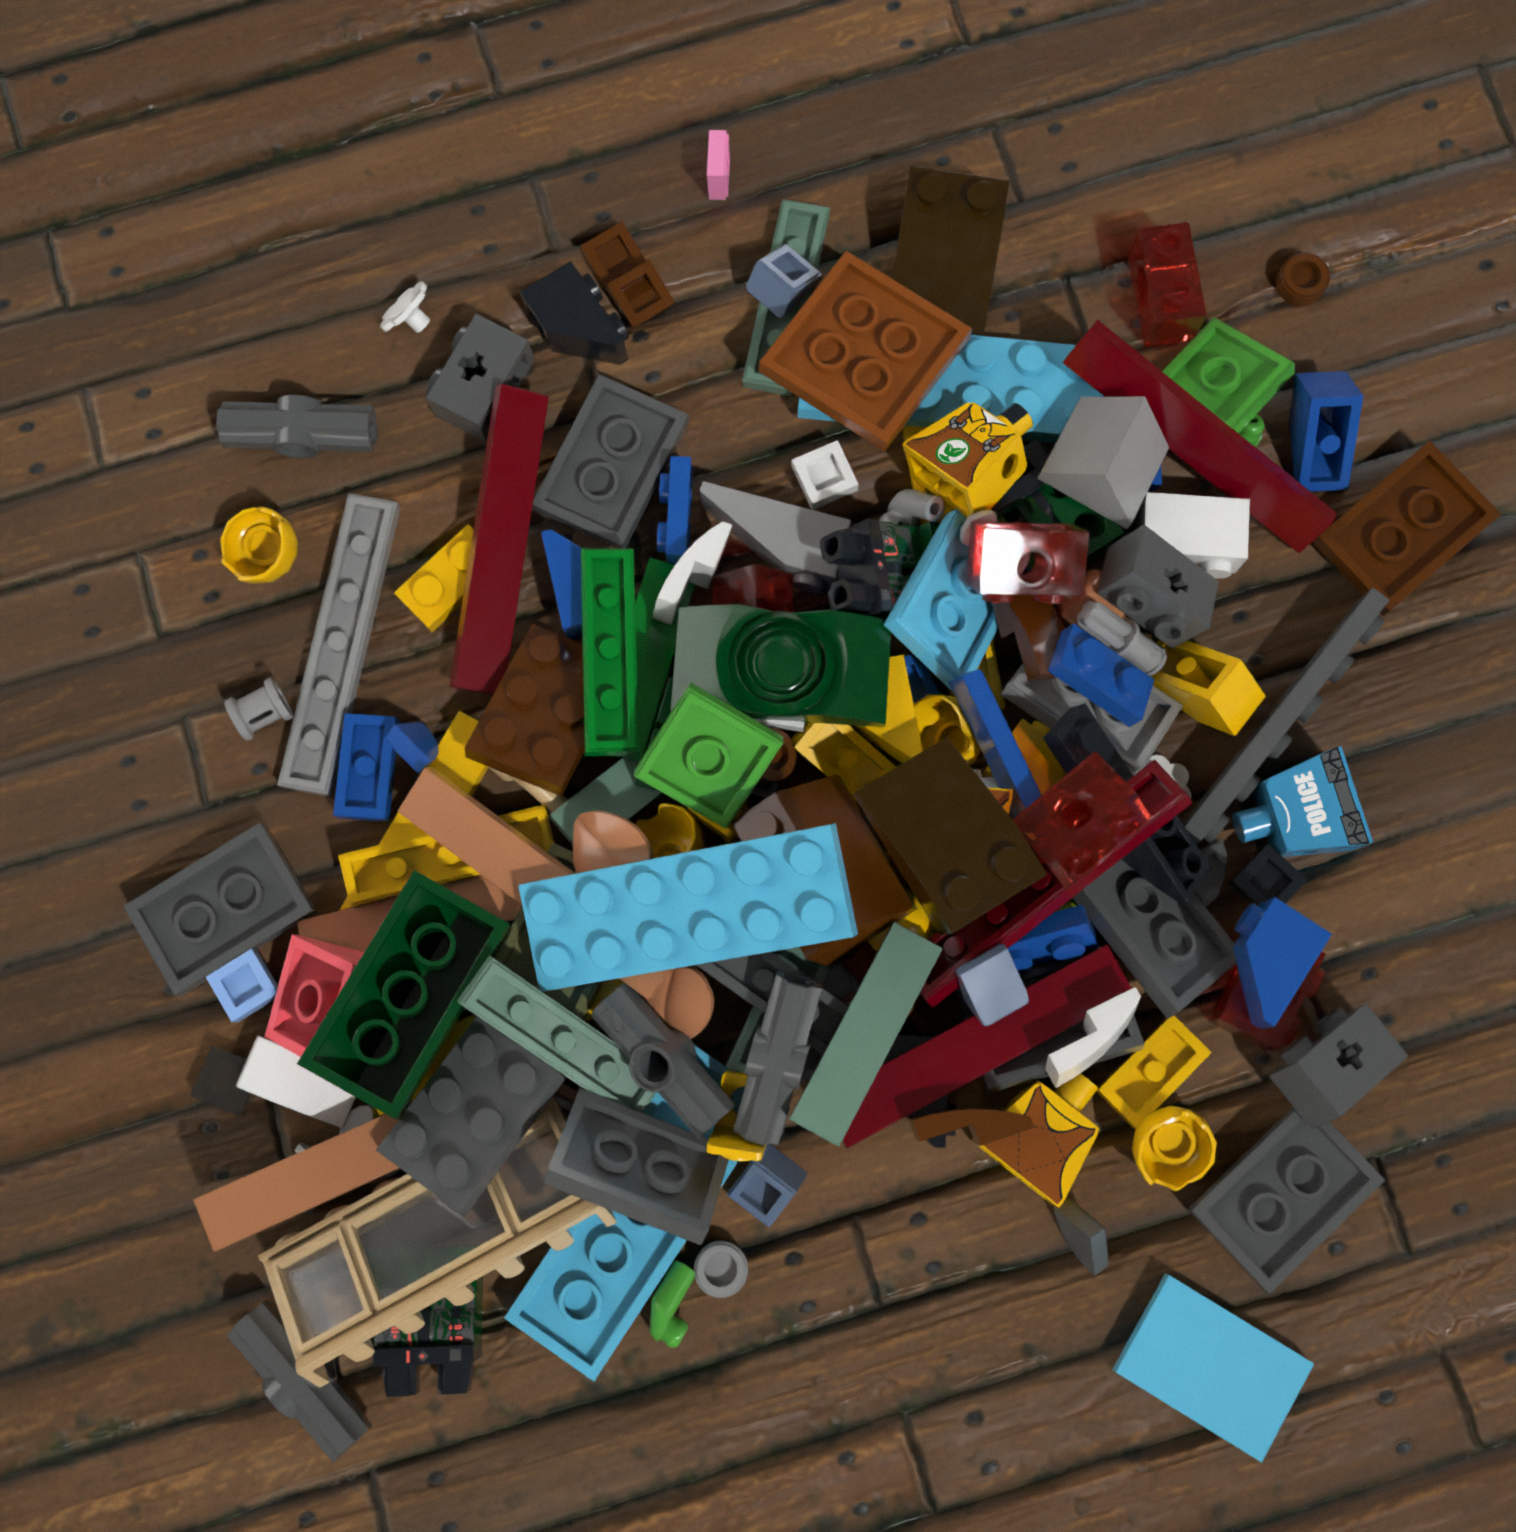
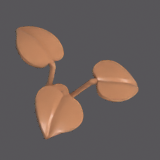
M599 810L588 811L579 814L574 822L573 864L576 873L653 858V850L645 834L634 823L619 815ZM691 966L672 969L653 998L647 1000L639 994L668 1028L682 1031L690 1039L704 1030L713 1013L714 996L712 988L703 973Z

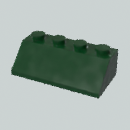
M414 870L297 1064L390 1117L399 1120L465 1009L457 1000L489 955L493 958L496 956L510 930V924Z

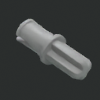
M1088 601L1082 606V611L1077 615V622L1080 627L1147 675L1152 676L1161 670L1167 659L1166 649L1141 633L1137 622L1130 618L1122 619L1101 602Z

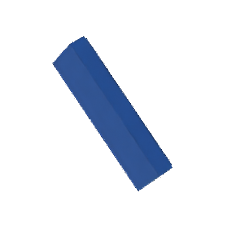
M973 670L948 681L999 788L1013 789L1010 811L1016 824L1034 825L1050 817V811L982 670Z

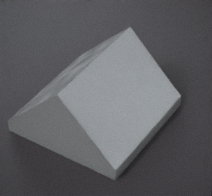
M1081 397L1075 405L1037 479L1121 527L1128 529L1169 449L1168 443L1146 397Z

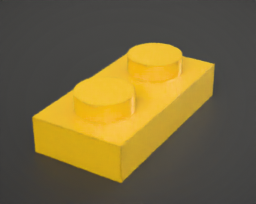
M469 524L394 592L398 599L431 632H434L462 605L473 536V528Z
M805 722L804 732L797 731L791 738L795 750L826 777L839 775L857 804L859 803L853 793L896 768L893 763L849 725Z
M1174 1015L1168 1019L1165 1017L1143 1040L1145 1044L1143 1049L1130 1053L1098 1086L1096 1091L1133 1129L1139 1126L1148 1113L1157 1110L1212 1053Z

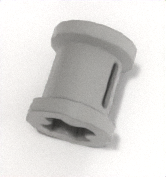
M272 677L264 680V686L238 700L230 697L224 701L234 726L245 741L255 738V731L280 718L286 721L294 718L285 695Z

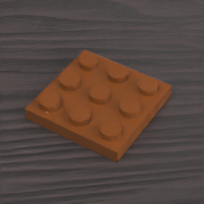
M845 251L759 361V372L885 452L968 342L972 328L850 252Z

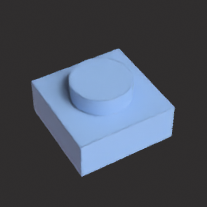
M252 948L206 976L229 1019L235 1023L240 1022L275 999L278 984L260 953Z

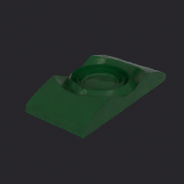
M742 604L679 607L670 711L673 710L691 682L753 719L885 727L891 632L884 626L886 619L835 610L808 612L771 611Z

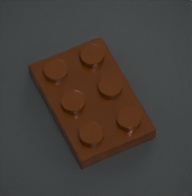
M1429 440L1323 531L1313 543L1362 595L1375 588L1390 600L1380 612L1382 616H1385L1496 520L1501 513Z
M531 624L464 748L465 757L562 797L585 751L582 644Z

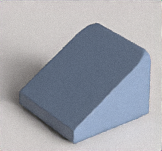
M784 244L756 262L746 284V289L777 317L781 318L817 284L822 274L789 245Z
M1004 943L999 944L956 969L964 1002L983 1026H989L1029 1002L1026 988Z
M767 1144L762 1160H752L729 1190L727 1196L770 1228L806 1179L807 1173L774 1146Z

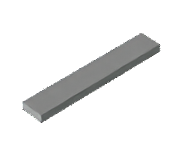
M348 493L277 784L281 788L332 797L339 768L345 713L352 714L401 509L397 502Z

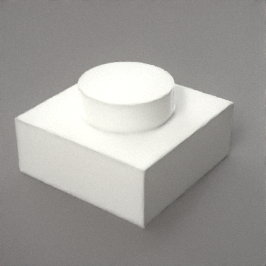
M838 440L791 460V467L811 510L858 491V482Z

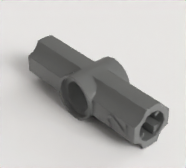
M285 395L279 397L277 403L223 401L222 406L217 411L216 426L219 442L224 448L274 449L277 453L292 458H313L319 455V451L373 452L375 445H377L378 426L376 411L373 406L322 404L320 401L307 396Z
M778 971L772 983L762 1027L758 1026L748 1056L744 1073L748 1075L733 1129V1132L741 1135L744 1140L760 1145H778L783 1135L793 1091L799 1088L809 1054L811 1041H808L823 987L822 983L815 981L810 976L796 972Z
M624 983L593 1010L591 1014L593 1019L630 1060V1075L635 1083L643 1090L658 1092L698 1139L736 1106L695 1059V1045L690 1037L682 1031L668 1028L629 985ZM657 1052L664 1056L668 1067L661 1063Z
M268 1300L262 1302L246 1314L227 1334L232 1343L264 1379L262 1388L273 1406L284 1416L290 1419L296 1418L332 1462L336 1461L373 1426L357 1407L356 1403L336 1382L337 1372L330 1361L324 1364L330 1382L320 1388L297 1374L296 1361L282 1318Z

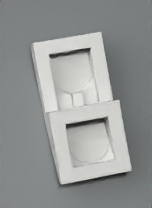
M722 521L696 540L682 555L662 586L656 600L652 618L672 625L688 583L690 582L706 589L709 588L732 528L731 524Z
M1136 987L1086 1011L1082 1027L1087 1036L1048 1055L1045 1070L1055 1088L1089 1068L1117 1041L1128 1026L1140 1001L1141 995Z
M257 1035L236 1086L289 1109L343 1128L356 1097L299 1066L297 1062L300 1056L267 1038Z

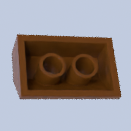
M837 774L775 792L732 821L741 841L836 823L858 935L852 938L800 947L806 959L825 966H830L889 928L892 923H897L917 910L845 783Z

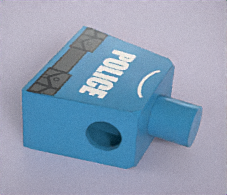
M1342 746L1332 748L1262 781L1252 791L1256 807L1235 812L1232 816L1233 826L1241 843L1266 837L1268 843L1282 857L1352 851L1373 843Z

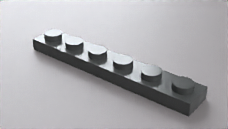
M1375 588L1370 589L1353 605L1184 820L1183 825L1196 844L1202 841V839L1211 843L1219 835L1230 820L1223 814L1234 799L1242 803L1252 793L1261 780L1255 772L1263 761L1268 759L1273 763L1277 760L1293 739L1286 734L1296 719L1305 723L1324 700L1317 694L1327 680L1335 684L1352 665L1355 659L1349 656L1348 653L1359 640L1364 645L1367 644L1384 624L1385 620L1379 616V613L1390 600Z

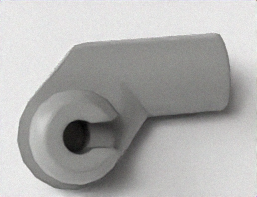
M904 489L891 500L887 513L880 517L879 522H893L895 525L915 526L920 518L935 522L942 517L945 504L942 498L915 489Z

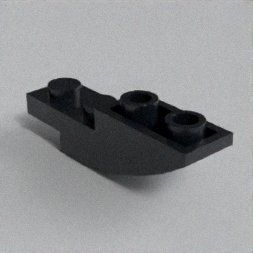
M1086 703L1070 707L1043 737V740L1066 773L1056 785L1081 817L1133 777V774ZM1175 816L1122 858L1135 872L1178 903L1187 902L1212 869L1178 816Z

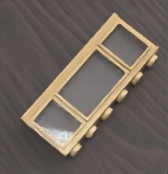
M554 1097L545 1106L466 1216L456 1211L410 1175L406 1174L400 1178H392L380 1183L371 1194L351 1205H342L332 1209L325 1215L324 1220L302 1232H293L283 1236L276 1242L274 1247L258 1255L259 1260L264 1264L296 1361V1372L298 1375L320 1388L330 1382L324 1366L325 1363L342 1354L355 1362L368 1359L375 1352L370 1338L392 1326L397 1327L405 1334L420 1330L425 1325L421 1310L444 1297L455 1306H461L470 1302L475 1297L470 1283L495 1269L504 1278H512L519 1275L525 1268L520 1255L545 1241L555 1251L569 1247L574 1242L569 1228L595 1213L607 1228L617 1223L612 1210L542 1183L568 1119L567 1113Z

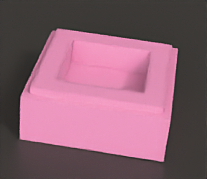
M709 130L707 161L709 200H726L729 191L730 171L729 134H727L726 130Z

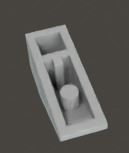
M702 481L700 488L702 507L720 523L724 521L731 524L730 532L783 578L793 581L792 585L795 588L808 593L819 594L822 593V589L830 590L831 584L837 581L839 575L837 564H828L822 559L820 540L837 530L851 527V520Z

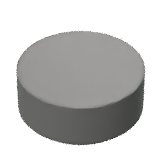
M713 1241L702 1248L695 1260V1280L698 1286L710 1296L717 1298L732 1296L746 1282L748 1275L747 1257L739 1246L730 1241Z

